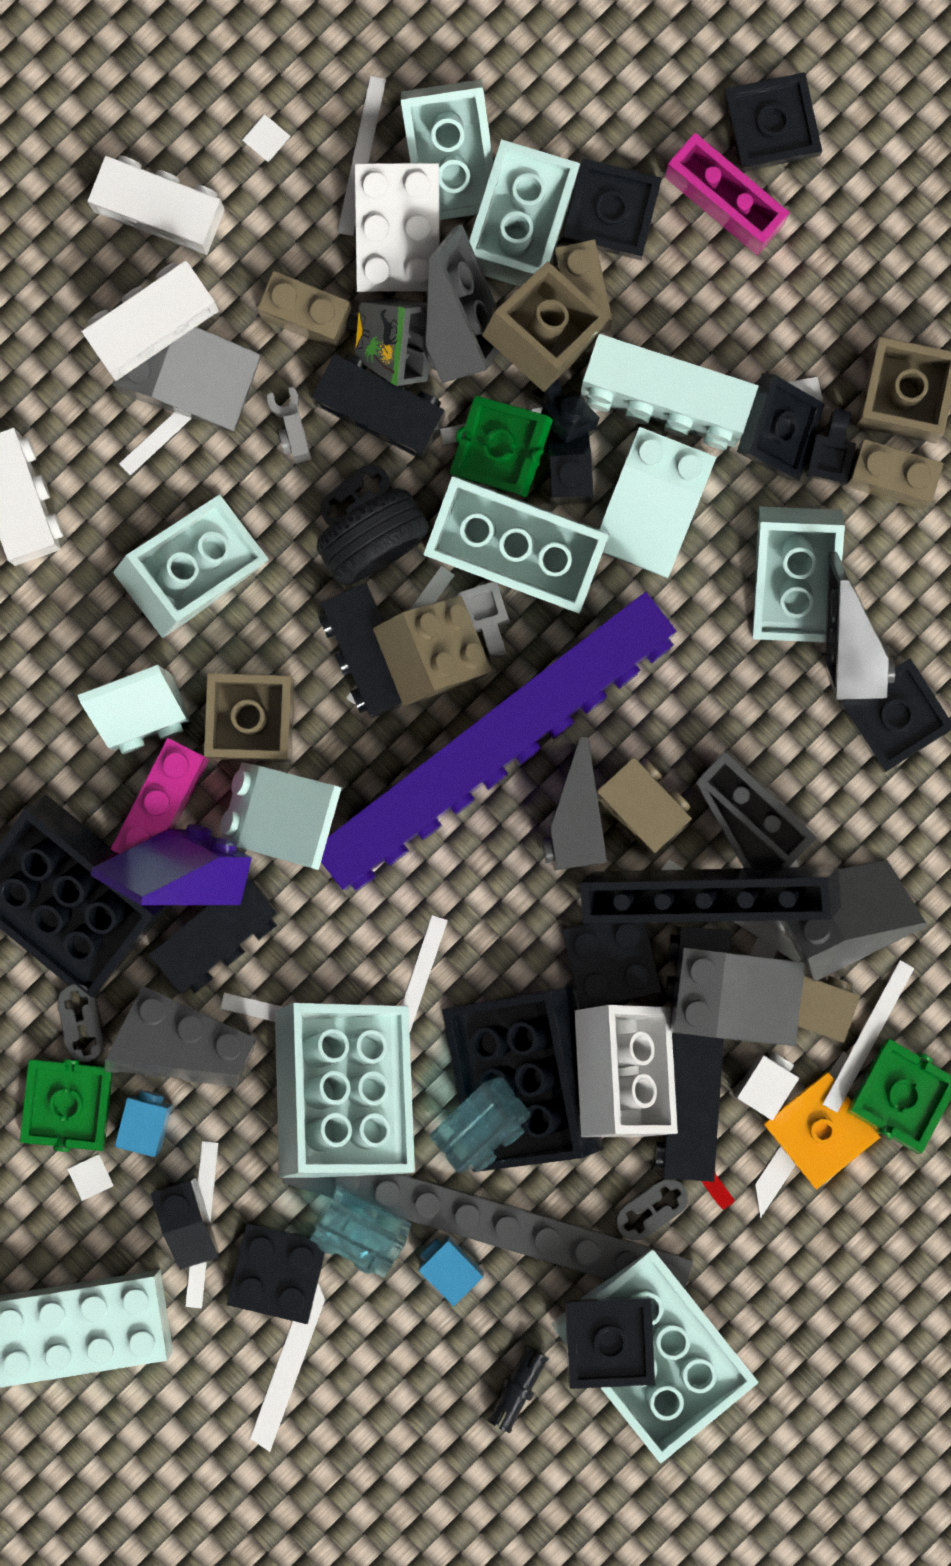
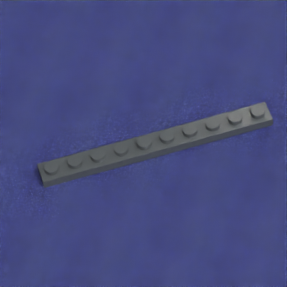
M407 1174L284 1178L283 1184L604 1279L611 1278L646 1252L653 1249L685 1289L693 1263L691 1258Z

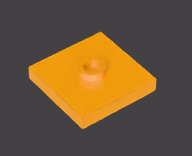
M825 1072L778 1111L773 1121L768 1118L762 1123L816 1190L881 1138L873 1127L846 1112L852 1102L847 1095L838 1112L823 1105L835 1082L829 1072Z

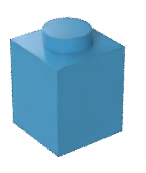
M140 1090L139 1096L131 1095L128 1097L115 1147L156 1157L161 1152L173 1105L163 1103V1095L145 1090Z
M449 1235L442 1242L435 1238L419 1255L423 1261L419 1264L418 1271L453 1307L484 1277V1271Z

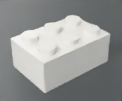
M439 163L355 164L357 292L428 291L429 257L440 245Z
M605 1005L575 1010L581 1137H646L678 1133L672 1032L670 1031V1007Z

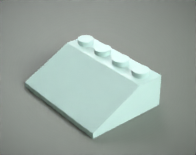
M292 1003L275 1010L279 1178L414 1173L408 1006Z
M651 1249L581 1299L651 1297L655 1385L602 1387L601 1389L661 1464L759 1382L656 1252ZM564 1312L551 1324L567 1345L566 1314Z

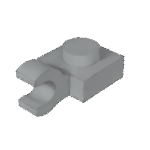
M292 387L289 388L291 401L287 406H278L273 393L267 395V402L272 413L284 420L286 429L278 430L284 454L292 453L297 464L312 460L299 413V397L296 390Z
M493 581L458 592V596L463 597L476 632H483L490 658L493 659L505 655L506 650L498 625L508 623L509 618L498 583Z

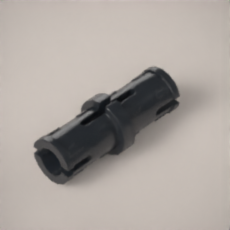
M525 1345V1350L511 1377L504 1379L502 1386L505 1388L491 1415L487 1418V1421L492 1425H499L506 1411L499 1429L507 1433H511L512 1427L526 1400L531 1401L534 1395L532 1388L544 1365L549 1360L547 1355L540 1352L536 1355L530 1367V1363L537 1350L528 1345Z

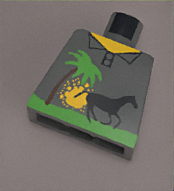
M396 298L362 301L359 309L354 310L347 319L349 332L356 335L355 356L362 361V364L393 385L400 386L428 381L429 361L426 348L427 302Z

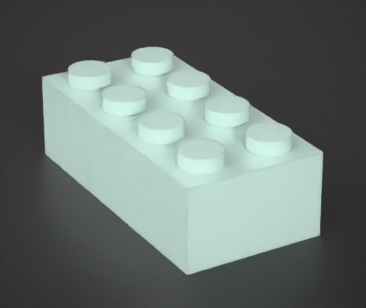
M598 334L583 379L580 397L587 399L586 403L593 409L609 412L611 407L626 412L625 418L633 422L648 425L649 420L665 425L664 430L670 434L687 437L688 433L703 437V443L710 447L726 450L727 446L735 448L741 438L759 385Z
M452 476L423 555L580 614L610 533L466 479Z
M160 1269L0 1295V1388L167 1361L173 1353Z

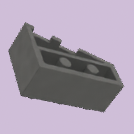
M727 749L714 760L696 781L744 868L790 867L817 838L815 830Z
M142 986L105 1058V1072L118 1073L120 1071L144 1074L146 1077L157 1078L162 1076L184 1079V1081L236 1087L254 1051L256 1038Z

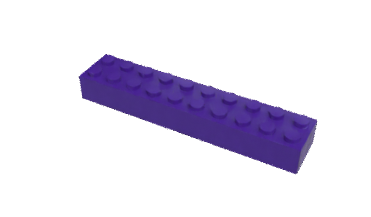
M645 591L327 838L321 863L342 890H348L352 887L355 892H358L377 877L372 870L385 861L388 866H391L409 852L405 845L412 839L419 836L424 841L441 828L442 824L438 819L452 810L456 816L475 801L472 793L483 784L490 790L508 776L505 767L517 759L522 765L538 753L540 748H542L538 742L549 734L554 740L569 729L574 723L571 716L582 709L585 714H588L605 701L607 694L604 691L613 684L618 689L622 688L641 671L637 665L647 658L652 664L666 654L674 645L671 639L677 630Z

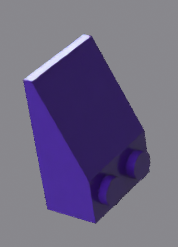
M189 824L187 829H168L93 867L91 876L139 905H241L252 857L237 850L235 842L212 836L211 829L201 825Z

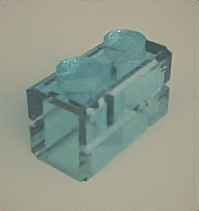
M500 1077L484 1082L431 1133L430 1138L440 1151L446 1154V1159L456 1172L463 1173L473 1168L476 1172L482 1171L497 1158L493 1151L499 1145L503 1144L506 1147L524 1133L521 1125L530 1117V1112L520 1099L514 1096L515 1093L506 1081Z
M337 1185L319 1213L309 1240L315 1242L327 1254H338L352 1261L361 1272L367 1274L375 1273L384 1278L393 1265L394 1260H396L404 1248L411 1223Z

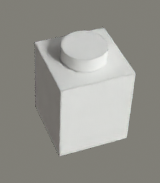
M772 1052L769 1058L759 1053L733 1095L773 1121L799 1078L790 1073L794 1065L774 1052Z

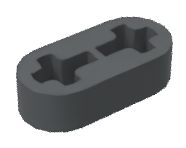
M72 984L66 987L58 998V1010L66 1048L75 1060L89 1062L98 1058L106 1046L96 995L91 998L76 984ZM80 985V986H82L86 991L89 989V988L86 987V986ZM77 990L80 997L87 996L88 1004L82 1007L84 1018L82 1021H78L75 1008L68 1009L67 1000H71L73 998V991ZM85 1024L88 1037H96L97 1045L91 1047L90 1055H86L84 1049H77L75 1046V1041L81 1039L80 1025Z
M661 1178L648 1186L618 1209L616 1224L620 1233L627 1239L641 1240L655 1232L686 1208L688 1203L686 1188L679 1180ZM667 1186L671 1191L676 1188L679 1189L680 1193L675 1197L678 1203L674 1207L664 1203L657 1209H654L652 1205L662 1198L660 1190L663 1187ZM647 1208L650 1209L651 1213L641 1220L644 1226L641 1230L637 1231L634 1227L628 1229L624 1227V1224L628 1222L626 1216L628 1211L633 1210L635 1214H640Z

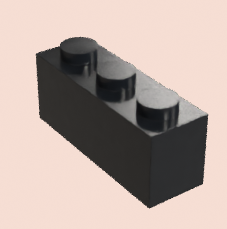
M334 354L312 396L314 406L423 461L445 419V410L440 408L441 401L425 392L420 391L416 396L403 389L404 385H393L383 377L367 371L368 367L362 364V360L355 356L346 354L345 358Z
M367 583L321 602L325 613L318 615V618L327 638L335 635L341 650L334 653L343 675L352 673L358 688L351 690V694L359 712L363 713L368 710L371 719H374L403 706L373 631V628L384 622Z
M248 875L241 905L207 906L150 953L149 956L180 994L188 989H191L195 994L214 979L209 972L223 962L228 967L246 952L242 945L251 937L255 936L260 941L278 925L273 919L280 912L250 875Z

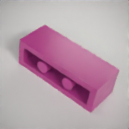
M694 133L668 163L665 178L757 256L785 225L790 212L698 134Z
M167 738L110 850L120 854L168 829H175L210 759Z

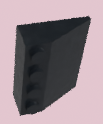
M46 794L23 810L0 843V929L68 986L76 984L92 998L149 932L169 905H139L92 877L93 867L115 857L118 853L110 850V846ZM80 985L86 986V987H88L89 989L86 991V990H85L82 986H80Z
M573 985L442 1009L473 1172L580 1159L604 1150L602 1137H581L575 1028L577 1004Z

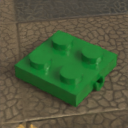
M475 395L465 427L461 426L456 434V441L459 445L449 474L527 498L537 466L540 464L541 454L544 452L543 448L553 419L544 414ZM466 432L465 438L462 439V433Z
M890 1038L883 1041L846 1112L875 1128V1132L885 1135L887 1140L893 1139L916 1154H921L925 1150L951 1100V1075L931 1064L933 1059L921 1052L915 1054Z
M63 1058V1062L29 1059L20 1143L53 1146L54 1151L69 1152L70 1148L95 1151L105 1150L113 1073L105 1072V1066L80 1064V1060Z

